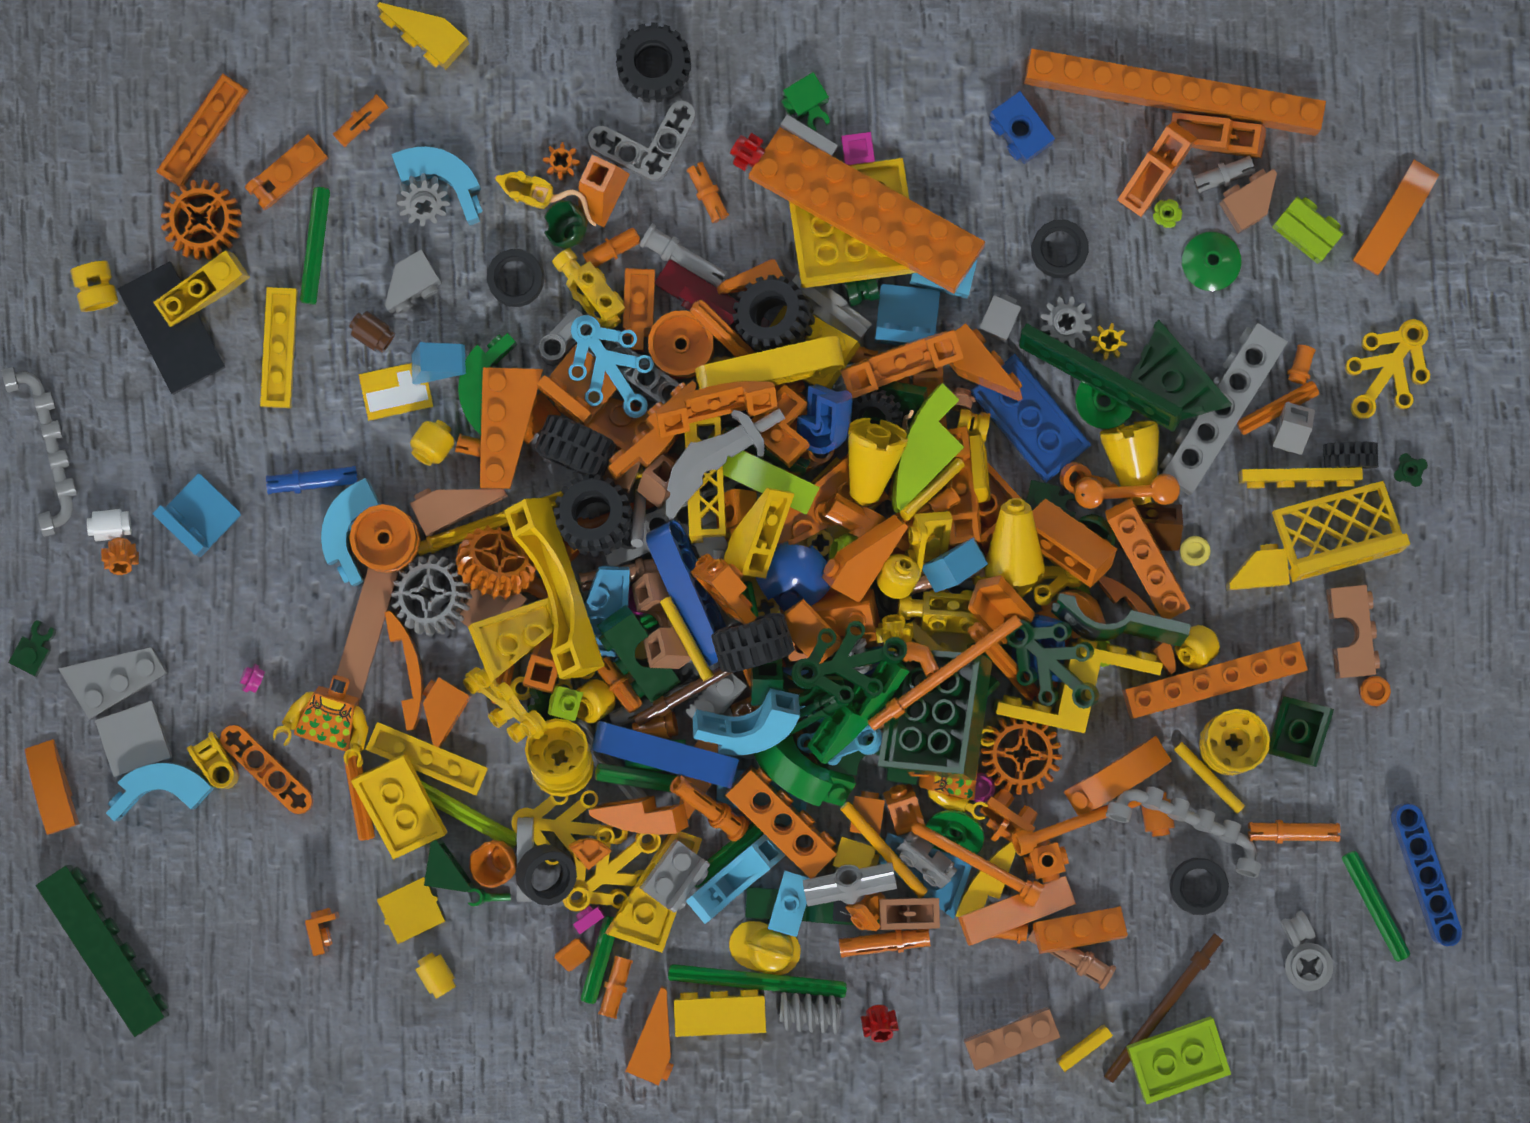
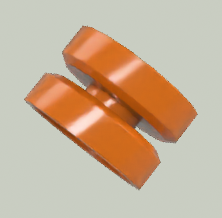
M687 310L672 311L661 316L652 326L648 336V350L655 367L672 379L690 380L696 377L695 369L697 367L711 363L714 356V338L691 312ZM680 340H685L686 348L682 350L677 349L675 343L679 344Z
M384 504L369 507L360 513L352 524L349 538L352 551L359 562L374 571L383 573L403 570L409 563L413 562L419 552L421 541L418 526L413 519L397 507ZM388 534L389 541L383 544V542L379 541L381 535L387 536Z

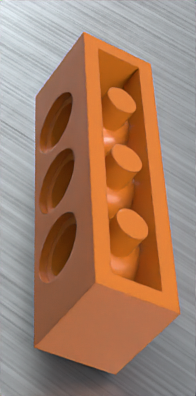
M1132 498L1106 510L1105 515L1108 523L1160 616L1171 619L1189 610L1190 605L1186 595Z
M751 765L733 782L731 789H726L725 796L810 879L814 878L837 855V849L834 847L836 841L825 830L820 833L813 826L815 823L814 819L803 809L799 812L792 805L794 800L785 790L781 788L777 791L770 784L772 779L761 767L756 770ZM764 792L770 796L771 800L767 805L760 806L754 802V796L757 793ZM782 813L788 814L792 822L788 826L781 827L775 822L776 816ZM804 834L809 835L813 839V843L806 848L800 847L796 843L797 838Z

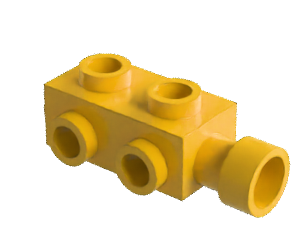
M571 248L560 252L552 260V263L559 272H563L567 277L566 285L570 289L573 299L582 305L589 316L594 317L599 322L600 327L607 329L615 328L621 322L620 317L625 309L621 296L616 291L611 290L606 283L603 272L599 268H595L590 261L580 266L576 261L578 257ZM580 288L584 295L579 294L577 289ZM594 312H598L602 318L596 317Z
M932 589L930 592H923L922 600L912 599V596L898 599L897 614L904 616L905 620H910L911 617L921 618V630L968 634V628L973 626L975 622H979L968 609L973 591L970 590L962 591L960 594L946 593L945 590L935 593L934 589Z

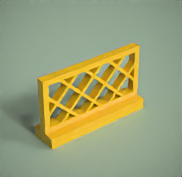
M1384 481L1280 508L1272 512L1291 566L1289 574L1292 582L1398 554L1410 545L1407 533L1402 534ZM1378 491L1381 500L1378 509L1364 502L1367 493ZM1346 499L1356 504L1351 517L1336 509L1340 500ZM1319 506L1329 512L1324 524L1309 517L1313 507ZM1360 507L1375 515L1370 526L1355 519ZM1292 514L1300 518L1302 521L1297 531L1288 528L1282 516ZM1333 515L1348 522L1342 534L1328 527ZM1378 518L1390 524L1392 533L1383 535L1373 529ZM1305 522L1320 529L1315 542L1300 534ZM1351 525L1366 532L1363 541L1357 543L1346 537ZM1324 532L1339 540L1335 549L1329 550L1319 544ZM1297 540L1312 547L1308 556L1297 559L1293 548Z

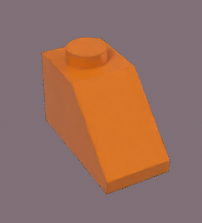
M438 677L436 682L432 679L430 680L422 695L426 697L423 706L432 743L436 747L441 748L472 696Z

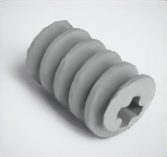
M781 993L779 1024L783 1022L785 1031H789L792 1023H795L797 1031L801 1032L806 1023L809 1032L813 1033L816 1025L819 1024L822 1033H826L828 1026L831 1025L833 1033L838 1034L841 1000L839 1004H836L835 997L830 995L825 1004L822 995H818L815 1002L812 1003L810 994H806L803 1002H800L798 993H794L791 1001H788L786 993Z

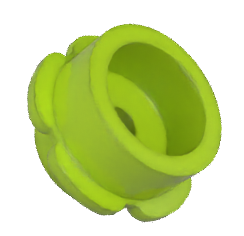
M1173 199L1157 202L1154 206V221L1164 228L1174 227L1176 222H1179L1182 218V210L1178 207L1179 204ZM1165 211H1170V215L1166 216Z

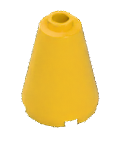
M871 418L856 419L850 423L848 431L850 496L857 504L869 506L879 501L908 443L906 431L898 425L885 420H880L879 425L871 424Z
M1152 420L1134 422V425L1124 426L1122 424L1113 429L1100 431V440L1120 485H1150L1158 473V423ZM1151 497L1132 498L1135 505L1152 502Z
M1012 498L1002 504L986 557L988 565L984 567L985 575L988 578L1002 575L1011 586L1033 584L1038 581L1040 574L1043 577L1045 571L1032 508L1020 498Z

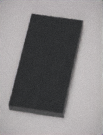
M169 261L117 288L166 385L171 394L174 395L226 368L198 312L170 327L153 303L182 282L172 262Z

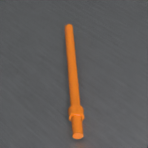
M1017 615L1011 617L899 699L895 697L886 703L885 709L868 720L871 728L875 731L893 717L897 719L903 715L908 706L1023 625Z

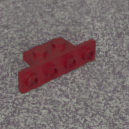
M669 260L656 279L655 285L683 302L681 307L689 312L695 301H705L743 339L735 327L736 323L733 321V314H736L733 307L734 303L738 301L727 294L719 295L716 287L675 261ZM763 317L761 327H768L770 322Z

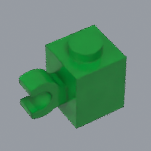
M814 72L783 90L784 99L781 100V103L789 116L794 114L797 120H800L809 114L807 127L817 132L816 127L813 125L815 119H822L826 126L830 124L829 116L820 108L828 103L829 96Z

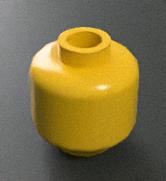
M441 420L436 422L424 421L410 440V445L413 449L412 455L418 461L428 466H431L432 463L440 464L455 444L454 438L450 433L452 431L450 426Z
M904 554L891 555L877 575V585L885 595L891 598H906L913 592L919 581L920 568L909 556Z
M1203 625L1190 627L1189 636L1182 646H1175V652L1179 661L1191 669H1200L1206 666L1218 655L1220 649L1216 633Z
M598 679L589 680L576 689V691L583 692L577 717L582 721L596 723L613 711L616 704L615 695L612 691H609L610 687L604 681Z

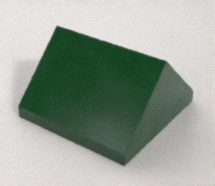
M1283 696L1270 738L1268 754L1308 767H1317L1334 709Z
M439 838L431 842L424 886L468 892L476 886L444 841Z

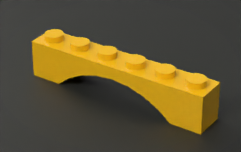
M549 498L523 499L504 511L513 538L534 563L549 596L554 623L551 654L559 678L584 677L605 665L561 533L557 528Z

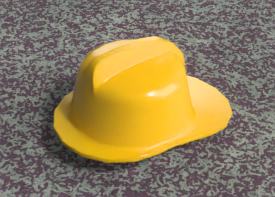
M759 921L741 923L734 929L730 936L729 948L732 957L738 964L765 974L775 975L789 973L796 967L801 951L796 937L768 929L769 924Z

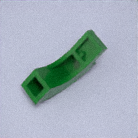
M508 333L503 337L500 334L497 335L487 345L489 350L486 353L476 345L465 360L466 374L459 377L458 393L462 410L469 423L480 436L483 368H494L518 345Z
M792 735L767 750L754 753L760 767L776 784L795 797L812 805L820 806L825 801L843 806L856 785L853 776L823 768L806 758L797 748Z

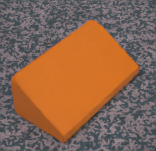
M804 599L784 612L792 641L809 658L817 644L819 632L824 628H832ZM828 634L821 636L822 640L826 643L832 641ZM837 634L835 643L832 647L826 649L820 663H823L839 649L843 640Z

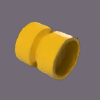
M108 261L90 262L70 270L74 287L80 289L77 299L82 312L108 308L119 302L115 286L109 284L112 274ZM99 281L100 283L98 285L88 287V283H93Z

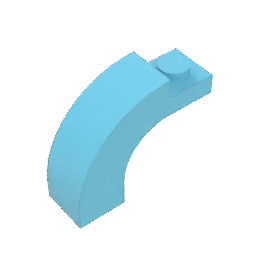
M426 146L408 148L391 154L402 184L410 185V176H413L416 181H420L422 173H425L427 179L437 176L438 180L446 182L456 191L469 226L480 222L478 214L482 213L483 210L477 195L471 197V194L480 191L481 188L473 172L461 159L445 150Z
M366 478L349 486L335 498L327 510L321 531L322 550L327 564L333 565L340 561L341 566L337 567L342 580L344 583L350 582L354 587L363 583L364 578L350 550L349 538L351 527L357 516L364 510L372 506L381 505L369 480Z
M770 688L763 704L757 710L738 717L724 716L696 709L693 716L694 739L718 744V753L724 755H748L767 750L784 740L794 729L800 717L799 695Z
M174 763L149 764L131 771L118 782L126 792L124 794L121 791L118 792L109 801L108 805L111 808L106 814L113 821H120L142 796L157 789L173 793L190 809H196L215 787L201 773L187 766Z
M764 834L700 887L686 902L703 923L706 924L786 855Z

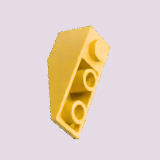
M381 2L377 4L381 12L379 18L391 29L394 26L398 27L403 32L401 38L412 48L418 45L426 53L423 57L435 68L440 65L446 70L469 45L467 37L445 18Z
M225 250L153 303L168 325L172 327L227 295L248 280L250 276L236 255Z

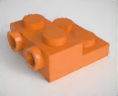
M705 554L699 558L695 564L696 567L691 571L696 580L727 616L743 624L753 622L757 617L750 610L753 607L751 602L741 594L747 587L740 580L743 577L740 570L732 563L728 565L721 558L714 559L710 554Z

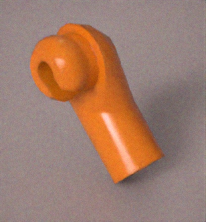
M912 641L906 642L907 654L902 661L911 662L913 660L920 662L926 677L939 670L928 646Z

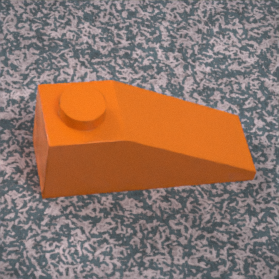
M892 515L838 551L835 557L827 562L822 578L833 589L860 603L908 526L899 517Z
M664 986L660 988L625 1071L658 1086L661 1079L668 1080L674 1064L669 1062L671 1058L668 992L667 987Z

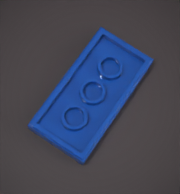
M1014 354L1004 362L1002 368L1008 375L1013 372L1023 386L1020 388L1022 400L1017 401L979 384L970 390L971 396L976 398V402L985 413L991 414L990 419L1042 481L1047 483L1067 464L1071 463L1088 449L1091 443L1017 355Z

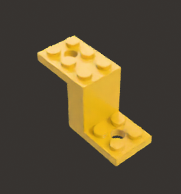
M1078 637L1077 643L1069 642L1068 647L1088 642L1094 648V655L1089 660L1084 662L1076 659L1065 660L1064 665L1083 683L1089 682L1096 686L1101 662L1161 675L1163 663L1156 660L1157 655L1137 650L1136 655L1126 654L1127 649L1125 647L1107 644L1106 649L1097 647L1098 642ZM1081 647L1080 653L1086 657L1087 651L1084 647ZM1060 682L1059 700L1056 702L1054 711H1052L1051 706H1045L1041 702L1033 701L1032 706L1024 705L1021 698L1003 695L1002 700L996 698L993 711L998 715L1085 733L1091 707L1083 709L1076 706L1072 699L1073 690L1064 682ZM1086 689L1085 696L1091 699V692Z

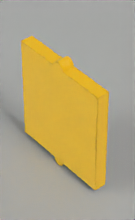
M425 877L377 899L386 919L384 924L389 925L397 944L445 922L444 916L437 904L438 897L433 895L429 886H424Z

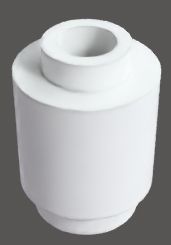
M121 509L92 512V518H87L88 536H94L95 541H105L131 535L132 528L129 511L122 512Z

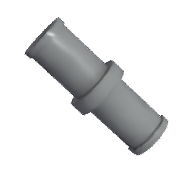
M1248 155L1245 158L1228 164L1219 163L1217 168L1193 175V180L1195 181L1198 193H1202L1223 184L1225 187L1229 186L1231 181L1255 174L1256 172L1255 168H1253L1252 159Z

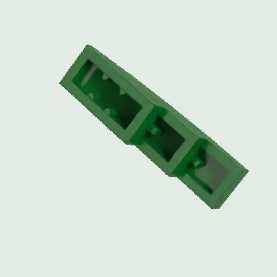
M881 661L872 676L869 677L879 679L883 684L881 694L874 699L868 698L859 686H854L853 701L849 705L835 710L833 716L824 718L807 745L821 763L826 764L863 731L869 724L868 720L878 714L890 700L909 673V670L901 662L890 664L886 661ZM875 684L868 685L869 691L873 693L878 692V687Z

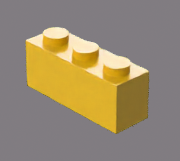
M758 989L740 990V995L728 996V991L726 990L710 991V997H698V992L680 993V998H674L675 1037L766 1033L765 994H758Z

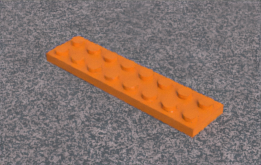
M781 127L766 147L765 153L759 162L754 165L749 173L750 180L953 294L985 247L984 240Z

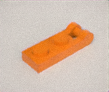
M307 134L260 175L250 180L245 185V189L250 195L254 194L258 198V204L263 210H267L323 164L328 157L310 135ZM269 181L276 187L270 193L263 187Z

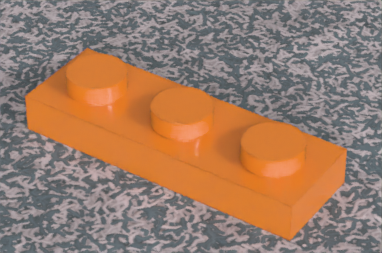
M1121 906L1039 921L1032 925L1039 954L1123 939L1128 936Z

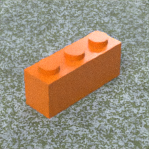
M1044 499L1032 511L1042 554L1091 588L1112 567L1117 548L1111 545L1109 541L1098 536L1083 523L1078 522L1059 506L1054 505L1047 499Z

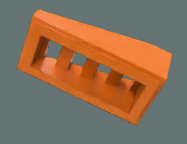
M770 259L723 281L718 286L717 291L719 295L747 291L745 286L749 282L752 285L757 283L756 278L762 276L764 280H767L768 275H775L779 279L783 274L776 260Z

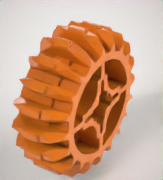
M204 179L202 181L201 188L198 187L195 180H192L190 183L191 190H188L184 184H181L179 186L182 191L180 196L174 191L170 193L175 202L173 204L168 201L164 202V206L170 210V213H161V218L170 222L161 225V229L163 231H172L167 234L165 239L168 242L175 241L172 247L175 251H179L184 247L182 253L184 257L188 258L194 250L195 260L199 261L201 259L202 252L205 253L208 260H211L213 258L212 250L215 249L216 253L220 255L223 252L220 246L223 244L229 249L233 247L232 243L228 240L230 236L235 239L239 238V234L232 229L233 227H242V222L233 218L242 215L240 209H231L236 206L238 201L235 198L228 199L231 193L228 189L220 192L221 185L215 182L209 190L208 180ZM200 197L214 199L211 203L207 202L203 207H194L189 203L193 199ZM220 206L223 207L225 215L221 231L214 223ZM182 209L189 217V221L184 227L186 231L181 234L179 229V216ZM194 211L202 217L208 215L205 219L208 220L207 223L212 228L209 229L206 225L200 224L195 220L196 217L191 212ZM204 232L214 237V239L204 243L189 241L192 237L196 238L200 233Z
M488 525L484 530L476 528L473 534L468 533L459 545L456 556L457 574L462 576L463 583H471V591L478 589L481 591L482 596L486 593L491 594L494 600L498 595H501L506 600L510 595L514 596L520 594V592H525L534 580L536 567L524 549L513 538L511 530L507 532L502 531L500 526L496 530H492Z
M1009 717L1011 724L1007 726L1006 722L1000 719L998 720L1002 728L1000 731L992 726L994 732L991 733L995 735L994 739L984 737V740H995V743L991 745L990 749H981L982 754H990V759L983 760L981 762L982 765L987 766L991 764L993 769L986 772L987 777L993 776L996 773L999 777L995 779L994 785L998 786L1003 780L1006 781L1004 791L1006 792L1011 790L1012 784L1016 785L1015 793L1017 795H1021L1023 785H1026L1028 794L1033 793V783H1036L1037 787L1042 790L1045 788L1041 781L1043 777L1049 782H1052L1054 779L1052 775L1047 773L1049 769L1057 772L1060 769L1059 766L1052 764V760L1062 759L1061 754H1053V749L1060 748L1061 743L1051 744L1050 739L1055 738L1057 733L1053 731L1046 735L1044 731L1049 726L1044 724L1038 728L1035 722L1029 724L1026 720H1021V723H1017L1016 718ZM1019 729L1017 741L1013 747L998 748L1001 739L1008 732ZM1028 730L1039 736L1044 744L1045 751H1036L1029 746ZM1020 745L1026 747L1024 751L1028 750L1029 753L1037 755L1036 757L1029 756L1024 758L1023 763H1021V769L1020 762L1016 761L1018 758H1014V755L1006 754V752L1019 750ZM997 757H1006L1013 761L1015 778L1008 776L1001 769ZM1045 760L1041 770L1036 775L1024 779L1026 767L1030 761Z

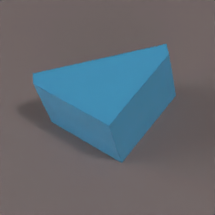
M420 342L411 355L412 383L415 385L466 374L465 345Z
M973 537L923 564L922 570L936 593L960 584L988 565V562Z

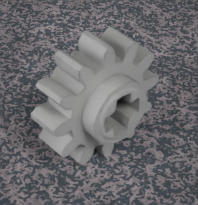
M422 173L420 181H416L413 176H410V185L400 184V194L396 195L400 216L408 214V223L410 224L416 218L419 219L421 226L425 225L426 219H430L432 223L436 224V214L446 216L445 206L450 205L446 184L439 185L437 176L433 177L431 181H427L425 173Z
M1058 297L1056 301L1057 307L1050 303L1046 305L1050 315L1042 314L1039 319L1041 321L1047 322V325L1041 327L1040 331L1044 333L1049 332V336L1062 343L1067 342L1068 346L1074 349L1075 339L1081 343L1086 341L1082 331L1091 332L1092 327L1086 325L1085 321H1088L1092 314L1083 315L1082 311L1085 308V303L1075 307L1074 297H1071L1067 304H1064L1063 299ZM1062 316H1066L1067 320L1071 319L1073 321L1069 330H1065L1064 326L1060 328L1058 323L1061 322Z

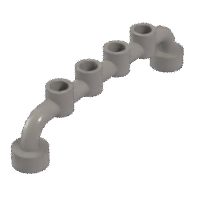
M14 367L2 369V377L7 393L20 390V383L28 384L32 389L49 463L61 504V510L57 515L52 516L51 512L47 511L39 513L38 519L43 536L56 534L55 528L64 525L70 519L73 512L71 496L77 495L73 478L67 479L64 467L70 466L66 449L59 450L57 442L58 438L63 437L58 420L52 421L49 411L55 409L54 399L51 391H44L40 379L34 374L26 371L15 372Z
M1146 787V791L1138 789L1126 790L1119 795L1116 802H1110L1108 805L1106 816L1118 822L1128 823L1130 821L1133 810L1128 807V804L1131 801H1137L1142 803L1141 805L1145 808L1168 814L1167 816L1173 820L1184 821L1193 825L1199 831L1217 835L1222 841L1238 844L1243 847L1245 858H1238L1235 871L1247 877L1257 878L1259 876L1262 865L1257 862L1256 846L1253 841H1249L1248 836L1240 833L1241 824L1235 821L1224 820L1223 825L1214 822L1216 815L1214 812L1206 809H1198L1197 814L1188 810L1190 805L1188 801L1181 798H1172L1170 803L1162 799L1164 791L1155 787Z

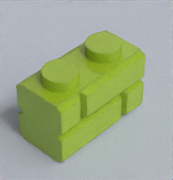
M1297 196L1272 228L1319 264L1344 233L1339 230L1341 225L1330 216L1324 218L1316 212L1318 207L1314 202L1306 197L1301 200Z

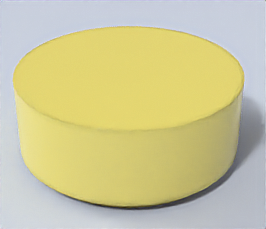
M1191 536L1181 543L1179 554L1185 564L1199 566L1208 560L1210 546L1204 538Z

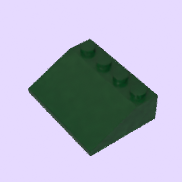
M931 650L939 669L963 653ZM982 654L908 706L903 715L897 719L893 717L886 722L883 728L878 766L932 776L975 781L992 661ZM913 660L911 662L901 661L909 670V673L889 701L895 697L899 699L928 678L920 662Z

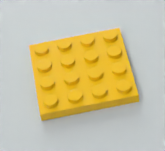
M903 158L849 165L909 199ZM789 202L801 288L916 273Z

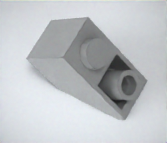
M422 250L395 264L385 307L390 314L395 311L397 314H401L413 306L412 301L421 296L423 299H426L439 291L437 286L442 283Z

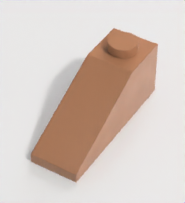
M430 488L414 495L415 501L411 502L410 505L425 535L432 536L507 498L508 495L504 489L435 490L431 492Z

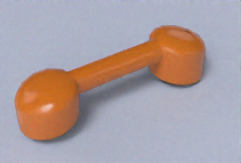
M1165 473L1156 476L1150 485L1103 487L1096 478L1085 477L1077 482L1074 489L1075 499L1078 504L1088 509L1098 507L1104 499L1152 497L1158 504L1168 505L1176 501L1180 494V486L1177 479Z

